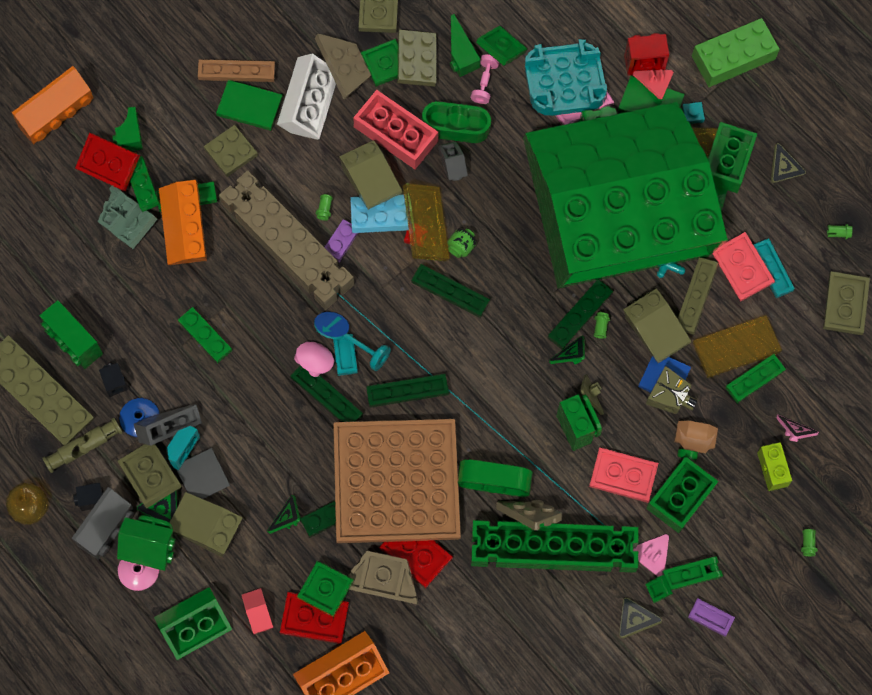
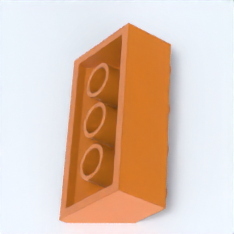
M72 66L14 110L12 114L19 129L35 144L37 141H42L50 131L59 128L61 123L67 118L73 117L80 108L89 105L93 95L76 68Z
M197 181L175 182L159 188L168 265L207 261Z
M364 631L297 671L293 676L304 695H354L389 674V671L374 642Z

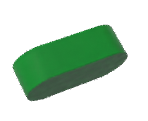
M432 102L422 112V121L438 131V139L480 143L486 140L490 134L491 117L488 111L482 107Z
M478 460L460 461L457 483L458 486L470 490L524 497L530 495L533 472L518 466Z

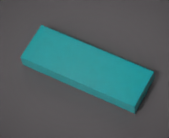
M768 238L753 244L775 280V283L770 285L774 296L778 298L793 292L795 288L770 239Z

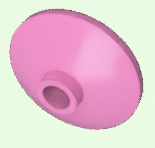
M121 560L118 566V576L122 584L128 589L142 591L148 589L156 582L159 576V569L139 565L141 570L135 572L134 568L139 564Z

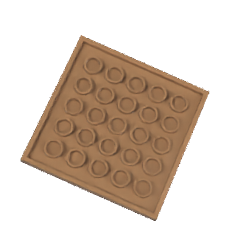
M455 419L334 422L337 543L459 540L461 538Z

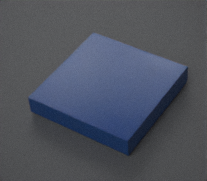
M652 356L638 387L651 393L665 366L686 380L691 367L670 357L657 363Z

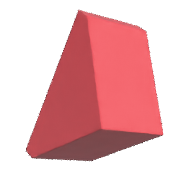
M262 589L242 594L253 634L272 629L273 624Z

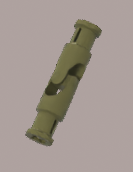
M112 418L111 422L102 427L98 426L84 436L76 438L58 448L54 454L48 457L44 456L42 459L50 473H53L54 469L59 466L69 464L90 450L108 442V439L114 435L122 434L123 432L115 418ZM76 445L79 447V451H72Z

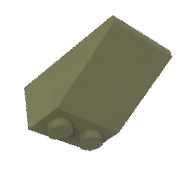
M374 140L339 156L345 175L367 209L373 208L403 193L383 153Z
M657 288L623 309L625 319L657 363L662 362L691 343L690 338Z
M185 492L170 524L173 527V533L222 557L242 517L223 507Z

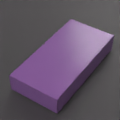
M698 598L688 616L689 619L724 637L727 635L735 617Z

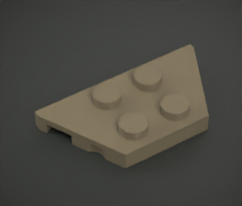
M322 34L316 35V43L343 99H346L370 78L371 73L357 44Z
M533 500L531 502L497 501L496 504L497 510L533 530H539L542 523H544V526H549L552 523L560 522L562 519L561 512L554 509L553 506L544 504L541 500Z
M366 551L360 562L354 566L348 576L354 580L349 590L418 605V598L407 559Z

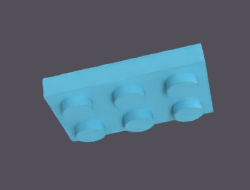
M409 194L397 195L370 209H367L360 197H351L352 233L411 230Z

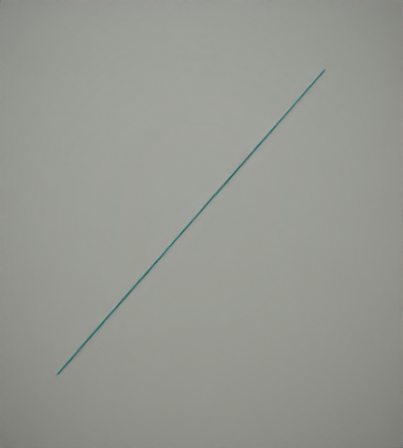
M353 307L358 313H360L364 318H366L361 312H359L355 307ZM384 334L389 340H391L395 345H397L392 339H390L386 334ZM415 361L420 367H422L426 372H428L423 366H421L417 361Z

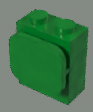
M586 394L582 395L581 398L579 395H575L559 403L556 416L572 451L591 444L593 436L598 437L601 435V424Z
M140 516L138 520L125 517L118 533L117 559L165 571L168 563L171 564L174 558L173 548L176 539L173 538L172 525L165 520L149 516Z

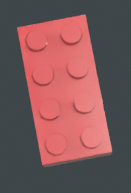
M378 90L373 93L353 117L354 128L371 140H374L413 169L419 166L438 142V131Z

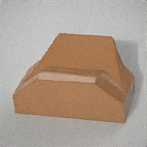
M678 421L674 442L680 443L685 450L706 454L709 449H715L718 428L710 424L694 421Z

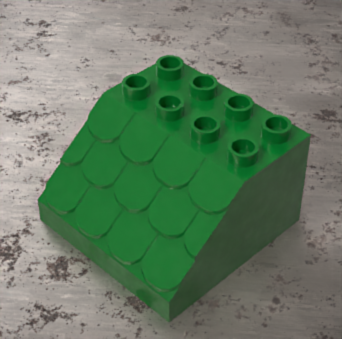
M678 102L525 133L523 140L557 288L699 259V257H709L728 241L709 161Z

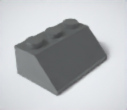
M108 487L73 535L72 540L79 548L99 560L101 556L104 557L108 553L112 540L118 538L124 518L132 519L134 508L129 502Z

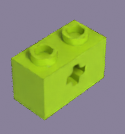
M781 442L761 447L757 454L768 491L788 487L792 482Z

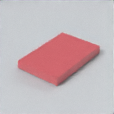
M746 232L724 243L712 253L740 302L775 283Z
M599 447L589 487L648 503L658 463Z

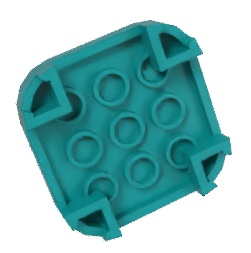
M582 39L578 40V44L542 48L541 44L535 45L534 49L525 57V74L530 101L538 113L551 116L595 110L603 105L606 99L607 84H605L598 47L595 48Z

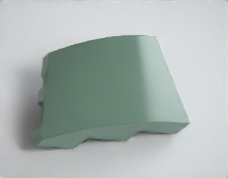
M111 185L109 200L104 203L98 223L130 248L134 249L158 219L147 210L142 212L138 203Z

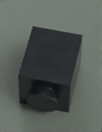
M118 363L106 364L99 370L109 397L128 390Z
M101 483L76 487V494H73L75 506H78L81 511L92 510L104 493Z

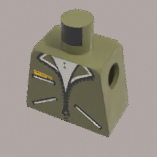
M665 366L646 404L677 414L681 405L693 410L698 400L687 395L691 384Z

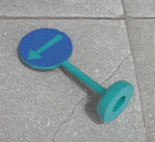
M323 312L317 315L314 320V327L322 336L331 339L344 337L372 355L370 367L374 371H378L390 355L391 348L387 345L380 346L375 352L347 334L349 324L343 316L337 313Z

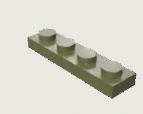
M700 257L698 259L678 317V321L686 333L695 335L718 268V262Z

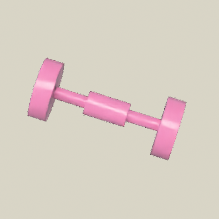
M482 55L480 64L486 67V71L482 74L481 89L473 90L470 98L476 103L487 104L490 100V94L485 92L484 89L487 87L490 78L489 70L498 68L499 62L491 55Z

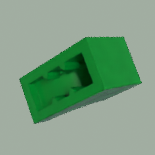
M129 107L126 120L121 126L115 128L116 135H113V143L130 151L141 150L143 146L136 107Z

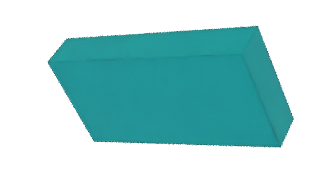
M344 337L333 339L338 376L357 374L354 343Z

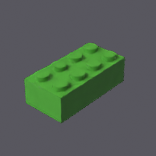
M761 18L696 45L692 58L708 87H711L775 60L779 47Z

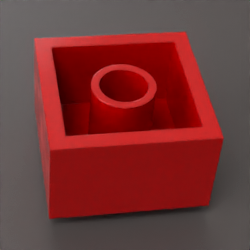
M654 33L650 36L635 35L628 38L624 53L627 76L633 75L634 71L666 69L669 58L666 34Z

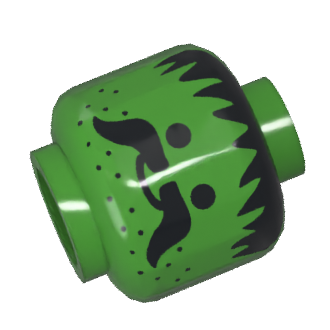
M467 228L465 230H455L447 241L448 251L457 258L467 257L476 246L475 234Z

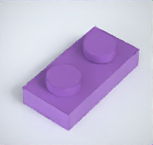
M343 219L324 248L340 262L359 233H352V224Z

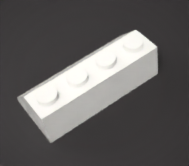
M314 54L297 58L277 125L292 134L320 139L336 83L326 62Z

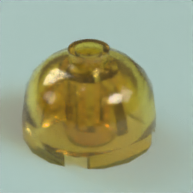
M21 483L10 490L6 498V507L9 515L15 521L21 524H33L40 521L44 513L47 512L48 498L39 486L32 483Z

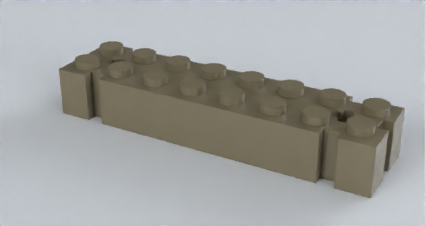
M246 171L236 180L237 186L235 188L230 185L219 194L221 205L230 214L235 212L236 220L309 294L314 291L315 300L324 310H327L337 301V293L340 292L344 295L354 286V277L344 267L338 269V261L264 186L260 189L258 180L249 171Z

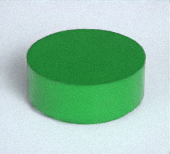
M678 449L677 456L683 459L687 457L690 460H697L698 452Z

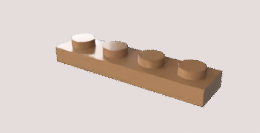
M199 60L198 80L274 82L275 61Z

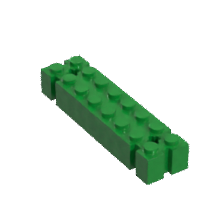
M473 520L472 542H477V545H472L471 566L487 567L488 562H496V567L611 572L613 567H619V572L636 573L638 569V551H633V548H636L638 545V527L622 526L620 531H614V526L551 524L544 526V523H542L539 530H533L520 522L498 521L497 526H489L490 521ZM490 541H495V544L498 545H495V548H492L489 544ZM614 546H618V549L621 550H619V552L617 553L614 552L615 550L612 549Z

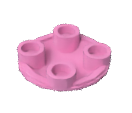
M316 342L301 344L297 348L294 360L314 377L330 371L334 364V358L329 349Z

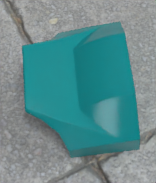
M188 426L178 430L168 445V457L173 468L177 470L181 468L199 440L200 436L196 428Z

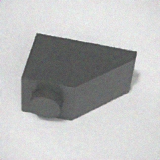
M457 142L439 145L438 150L447 178L457 181L468 176L464 154Z

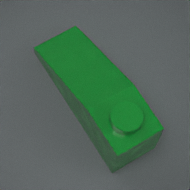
M455 14L451 15L450 66L453 72H457L459 77H462L480 68V58Z

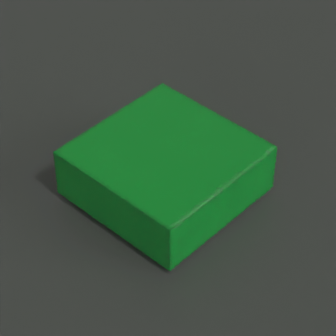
M665 575L659 576L645 584L653 603H657L673 594Z

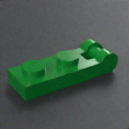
M717 557L662 571L671 591L723 577L722 570H719L717 565L719 563ZM706 566H710L711 573H706Z

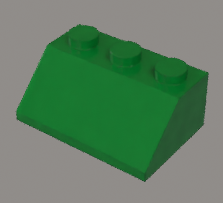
M210 587L154 617L176 660L232 630Z

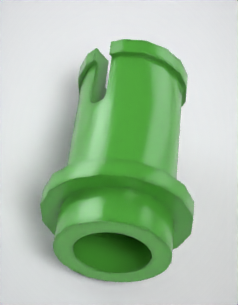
M323 194L320 196L319 208L315 213L319 220L326 221L331 216L330 207L333 198L330 195Z
M845 224V226H827L828 238L844 237L847 240L852 237V226H848V224Z
M598 312L597 316L594 317L596 320L594 337L604 339L607 337V325L610 318L609 314Z
M805 529L802 531L803 547L801 552H803L804 556L812 557L818 551L815 547L816 531Z

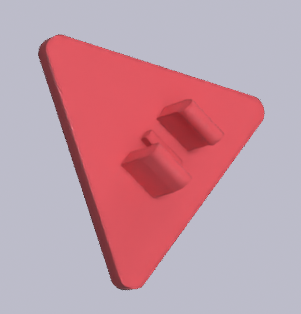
M662 69L634 71L633 76L658 99H663L674 72Z

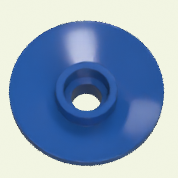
M136 398L123 406L119 420L122 429L127 434L137 437L134 423L160 413L152 401ZM142 413V417L139 419L135 418V415Z

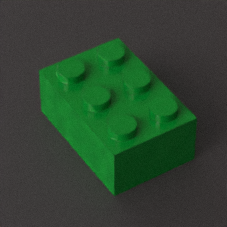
M720 122L708 156L715 187L738 193L757 133Z
M58 300L39 315L43 321L41 326L45 329L46 334L51 339L54 338L59 348L64 353L67 352L77 367L81 365L86 369L103 355L97 341Z
M685 457L649 502L646 509L677 533H680L719 481Z

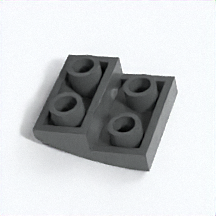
M212 448L185 460L181 468L177 470L187 492L201 499L230 486Z

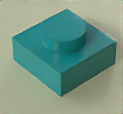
M702 102L682 105V111L690 124L704 122Z

